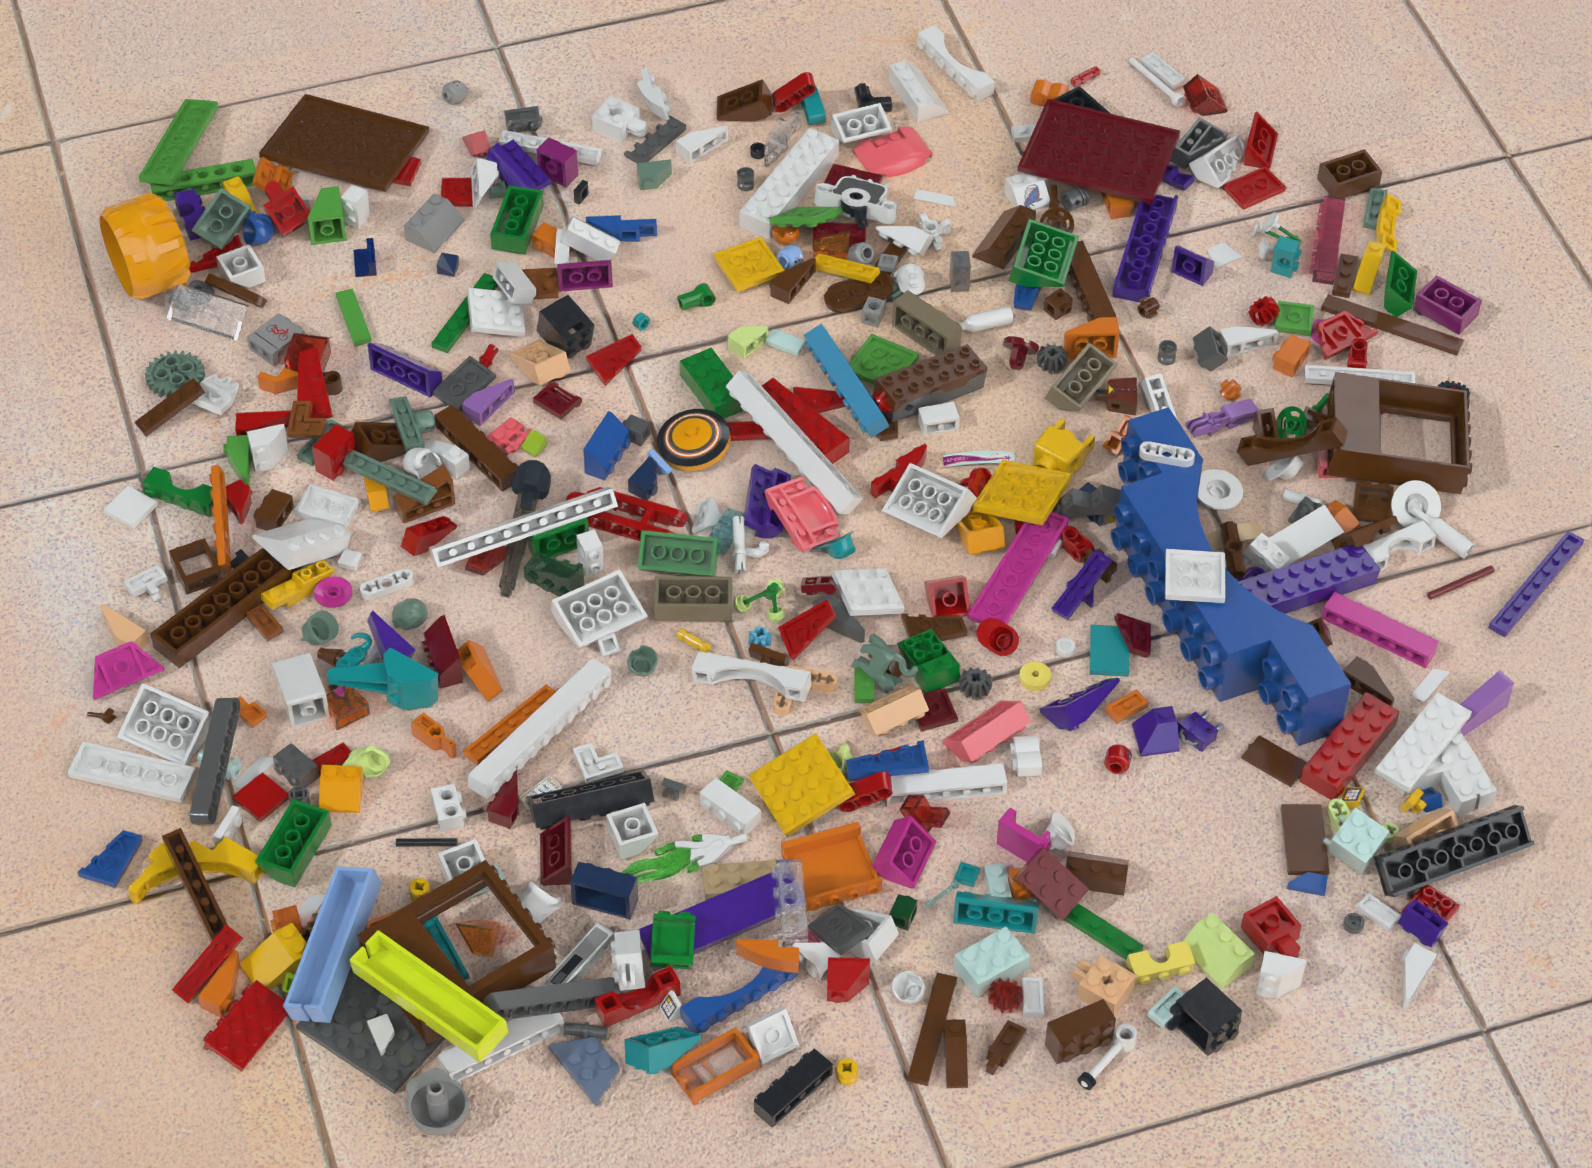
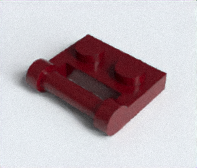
M552 381L533 397V403L561 420L575 407L577 408L581 405L582 398L572 395L559 387L558 383Z
M832 576L802 578L801 593H806V595H816L817 592H825L828 595H832L836 591V584Z

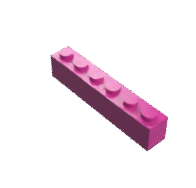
M1334 592L1323 609L1321 619L1423 668L1428 666L1436 654L1438 640L1397 620L1391 619L1378 611H1374L1361 603H1357L1344 595Z

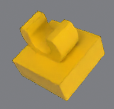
M1419 788L1415 789L1400 805L1399 809L1406 813L1411 808L1413 813L1418 814L1427 805L1423 800L1419 799L1424 792Z

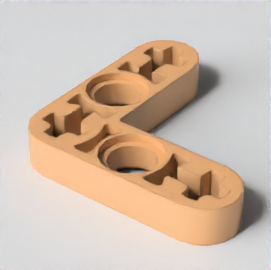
M786 666L787 668L809 671L810 675L814 678L810 688L812 690L832 692L837 688V677L833 673L797 666ZM776 690L773 700V711L776 715L785 716L790 712L793 700L786 699L781 692ZM782 700H784L785 705L783 708H780Z

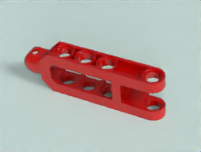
M598 487V488L589 490V491H587L586 494L591 493V492H594V491H597V490H600V489H603V488H602V487ZM616 491L613 492L618 507L612 508L613 511L619 510L629 513L631 516L642 517L641 521L605 511L586 517L588 519V527L637 541L641 540V531L675 534L670 530L654 526V522L666 526L684 527L688 519L687 515L679 509ZM571 492L567 495L566 501L585 495V493Z

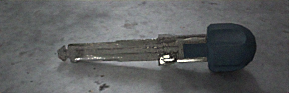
M527 460L517 468L511 485L512 491L518 495L512 519L535 512L538 499L543 500L547 497L551 484V474L544 463L538 460ZM527 537L507 544L506 557L499 582V593L502 597H510L512 595L511 590L515 589L522 556L525 554Z

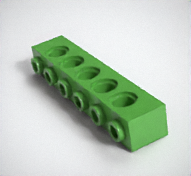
M252 158L181 171L173 185L155 183L150 185L152 194L162 197L165 201L175 200L174 193L193 188L197 195L216 193L220 188L224 189V181L237 176L240 177L246 187L254 186L252 182L256 169Z

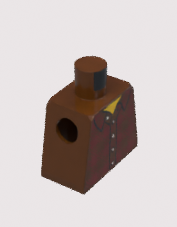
M1137 377L1109 379L1107 381V390L1097 389L1096 400L1106 401V410L1110 412L1136 415Z

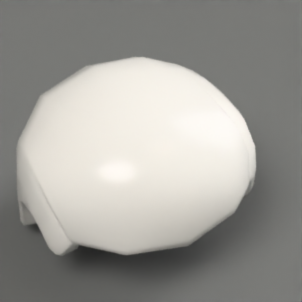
M911 971L898 973L893 978L891 985L895 997L900 1002L909 1005L919 1002L924 996L926 988L921 977Z

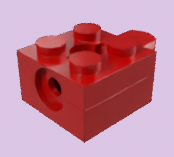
M270 181L266 184L265 194L270 201L265 203L263 207L283 238L308 223L310 211L294 187L284 191L277 181Z
M1278 896L1243 914L1241 928L1263 955L1265 951L1272 953L1277 951L1281 955L1299 957L1301 947L1296 940L1299 939L1302 925Z

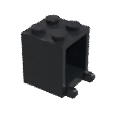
M566 295L539 311L536 331L546 343L565 351L567 359H571L579 351L586 350L591 346L595 324L569 295ZM573 328L576 332L571 335L568 331Z
M1207 977L1177 999L1176 1003L1170 1007L1173 1019L1167 1023V1029L1173 1031L1178 1028L1207 1056L1213 1052L1220 1051L1224 1043L1228 1040H1234L1239 1034L1242 1009Z

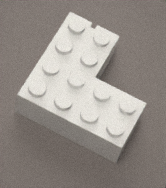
M1460 730L1410 793L1398 787L1404 797L1410 795L1417 788L1423 790L1439 786L1457 816L1473 812L1475 807L1479 810L1493 805L1497 794L1495 786Z

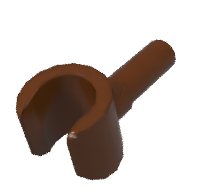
M108 708L104 713H87L88 717L102 719L107 724H110L116 718L115 715H112L114 710Z

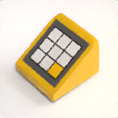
M1345 787L1340 799L1346 803L1348 808L1354 809L1356 807L1358 809L1363 799L1365 788Z

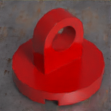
M978 467L971 471L969 478L962 479L959 485L967 486L978 498L992 474L987 468Z

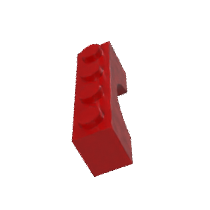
M669 966L653 973L645 983V988H640L626 994H619L613 990L595 998L596 1013L603 1026L609 1027L661 1004L671 990L675 992L677 997L680 996V980L673 968Z

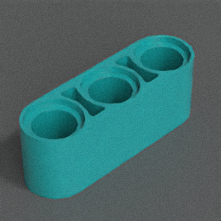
M816 85L815 92L801 101L808 125L826 123L825 110Z

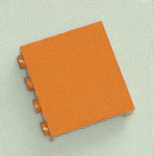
M859 822L781 842V855L786 866L789 865L806 901L803 906L804 912L815 911L821 907L837 905L843 901L855 900L861 896L873 895L882 891L883 879L882 877L878 878L876 870L872 867L873 863L861 837Z

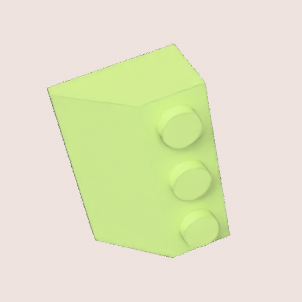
M1213 912L1200 920L1183 940L1188 941L1195 963L1221 989L1253 966L1255 953Z

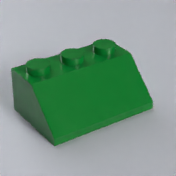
M1392 251L1390 254L1384 293V308L1393 316L1398 317L1412 309L1418 271L1395 251Z
M585 517L527 537L528 548L535 561L539 563L576 550L577 535L589 531L588 519Z

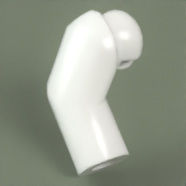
M761 541L757 548L745 546L747 557L760 558L768 554L770 550L769 543L766 541Z

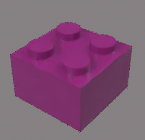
M548 137L536 149L537 164L551 181L567 188L578 176L577 150Z

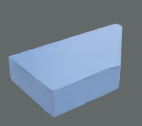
M654 449L647 451V456L653 458L655 471L658 475H666L673 472V469Z

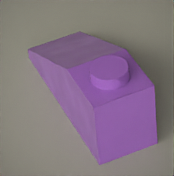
M514 380L503 381L477 391L469 398H466L462 404L464 416L481 426L515 393Z

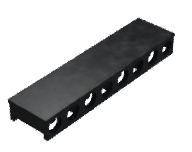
M1515 804L1374 856L1384 895L1396 897L1535 845L1534 841L1531 840L1523 810H1525L1524 806Z

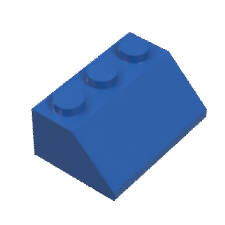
M610 411L607 412L583 449L585 474L604 481L609 474L613 473L615 464L621 460L624 450L628 449L631 443L629 430Z

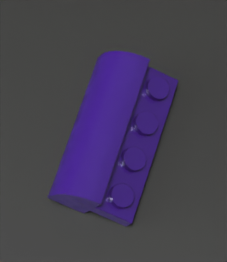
M514 139L502 146L496 143L486 156V160L497 163L498 178L501 181H505L507 188L511 185L541 190L551 184V179Z
M754 464L751 468L743 516L744 526L755 530L756 537L774 538L782 533L783 524L775 511L770 510L764 491L790 481L791 475L778 468L770 471Z

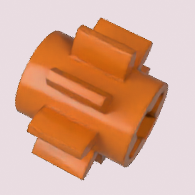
M1226 379L1220 384L1222 389L1219 392L1227 401L1231 399L1236 401L1241 397L1239 391L1242 390V387L1234 379L1230 382Z

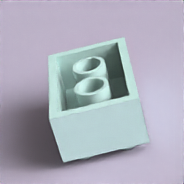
M1004 927L955 954L954 970L973 994L979 998L1029 970L1030 955L1010 930Z

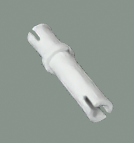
M735 516L732 518L734 543L732 556L734 557V572L738 574L739 571V574L747 572L744 517L741 516L739 519V516Z

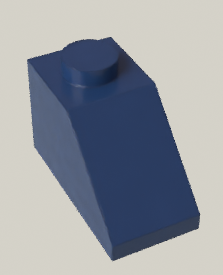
M650 456L628 479V492L644 500H649L658 491L653 458Z

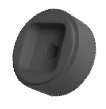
M1349 913L1344 918L1343 927L1348 933L1358 934L1362 932L1365 920L1358 913Z

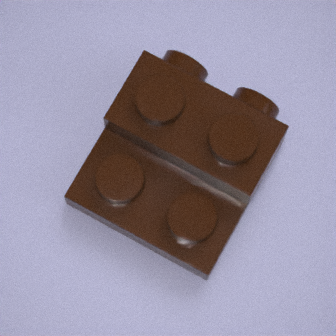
M1369 481L1356 482L1353 499V515L1358 521L1375 522L1391 517V500L1394 487L1386 483H1379L1377 485L1371 484Z

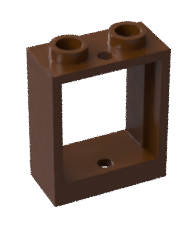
M205 538L169 550L171 563L186 595L213 586L222 579L220 568ZM205 553L211 567L186 576L180 562Z

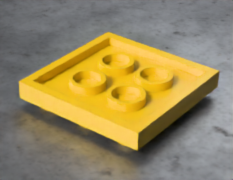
M762 237L713 253L714 260L737 293L771 281L780 272L785 271Z

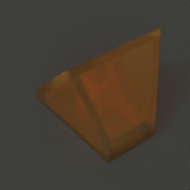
M480 919L455 923L473 955L494 957L501 922Z

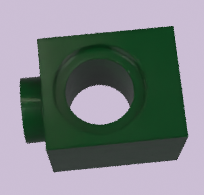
M898 894L889 913L896 927L909 930L917 913L918 900L910 896Z

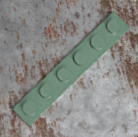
M355 450L350 453L342 464L346 469L424 505H427L437 492L434 486Z

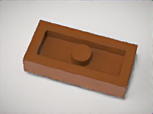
M263 604L246 612L247 619L267 642L284 633L283 627Z

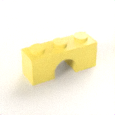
M1188 941L1168 945L1165 950L1167 961L1164 963H1157L1152 960L1148 950L1129 954L1125 963L1128 971L1137 975L1135 984L1146 985L1152 980L1159 979L1163 981L1169 979L1172 975L1179 974V976L1189 974L1195 965V961Z

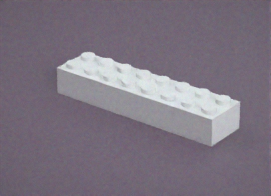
M809 128L740 210L739 227L770 239L773 236L772 228L777 224H770L769 217L797 207L838 157L839 139Z

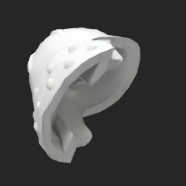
M909 262L898 268L892 275L893 281L898 284L903 293L909 290L913 294L918 295L925 289L924 277L926 275L917 264Z

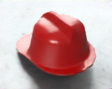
M985 619L977 628L976 636L978 641L996 655L1008 656L1018 647V633L999 619Z

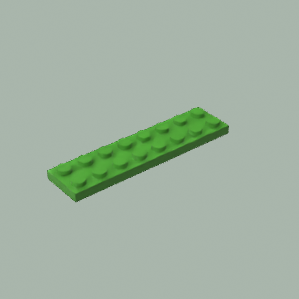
M184 100L140 173V182L173 185L219 108L218 101Z

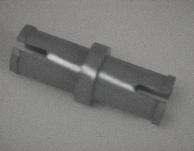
M565 1022L564 1035L580 1036L583 1039L595 1037L606 1040L608 1026L589 1025V1022H585V1024Z

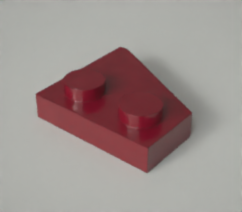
M1117 613L1114 616V620L1129 652L1148 658L1151 654V624Z

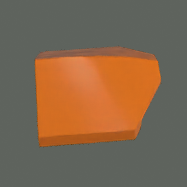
M1334 500L1327 506L1333 518L1344 531L1340 535L1353 531L1361 525L1350 510L1337 500Z

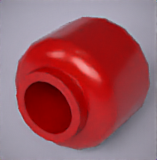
M1112 745L1107 749L1104 765L1111 773L1122 774L1130 767L1132 753L1124 745Z

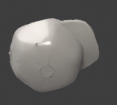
M439 1068L431 1069L410 1078L407 1082V1108L412 1120L421 1133L427 1135H450L463 1123L469 1112V1099L461 1084L456 1080H452L444 1070Z

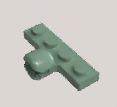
M407 396L389 399V407L406 453L413 448H424L425 444L421 433L432 432L435 429L433 426L435 418L432 411L413 412Z

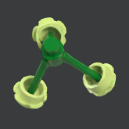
M779 579L770 580L767 583L766 590L750 598L747 595H737L734 601L736 610L746 613L751 608L752 601L765 597L771 600L773 604L768 609V620L773 623L781 622L786 613L781 606H777L776 598L780 597L785 591L783 582Z

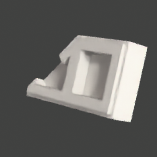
M387 1014L367 1021L381 1056L385 1054V1049L395 1035Z

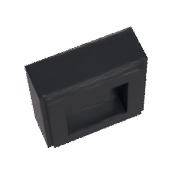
M582 180L573 190L574 203L580 205L589 195L588 181Z

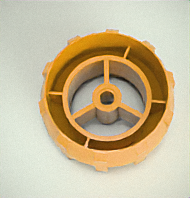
M149 192L107 207L102 211L99 216L104 244L115 273L128 296L142 300L187 283L191 274L189 270L190 259L176 219L162 197Z

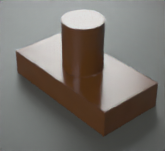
M751 643L749 646L750 657L760 660V663L785 667L789 664L786 654Z

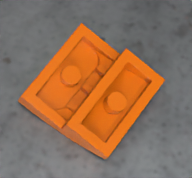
M262 157L258 161L252 184L265 192V186L268 182L277 181L283 190L286 191L290 189L294 173L284 165L279 164L276 167L265 157Z

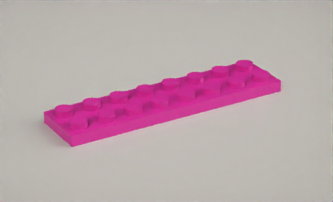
M1051 512L1043 525L1024 522L969 611L968 619L981 623L985 619L996 618L1008 624L1059 541L1063 528L1068 526L1069 518Z

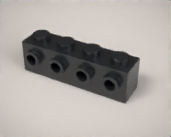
M815 1048L809 1053L803 1054L796 1065L790 1066L780 1079H775L764 1093L760 1092L755 1097L754 1113L773 1128L832 1076L833 1063Z

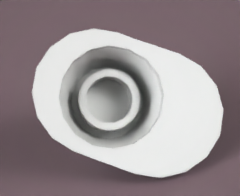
M1298 456L1279 459L1267 469L1264 479L1270 481L1277 477L1283 479L1293 478L1303 466V461Z
M1057 812L1052 813L1051 823L1046 828V830L1051 832L1049 850L1054 848L1064 850L1069 846H1074L1075 833L1073 827L1063 815Z

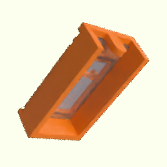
M735 1027L676 1060L671 1065V1074L693 1105H695L701 1099L755 1069L758 1070L760 1055L755 1048H751L746 1035L740 1033Z

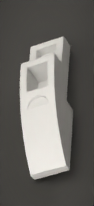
M647 68L641 69L643 80L637 82L645 104L660 118L670 120L668 113L671 110L665 92H661L659 86L656 87L653 74H649Z

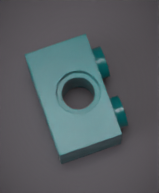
M1279 236L1274 247L1271 273L1291 278L1293 272H1297L1300 263L1297 260H1299L1302 252L1299 249L1300 241Z

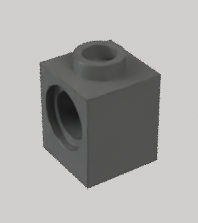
M630 414L627 420L622 422L629 430V438L632 443L642 446L650 436L649 421Z

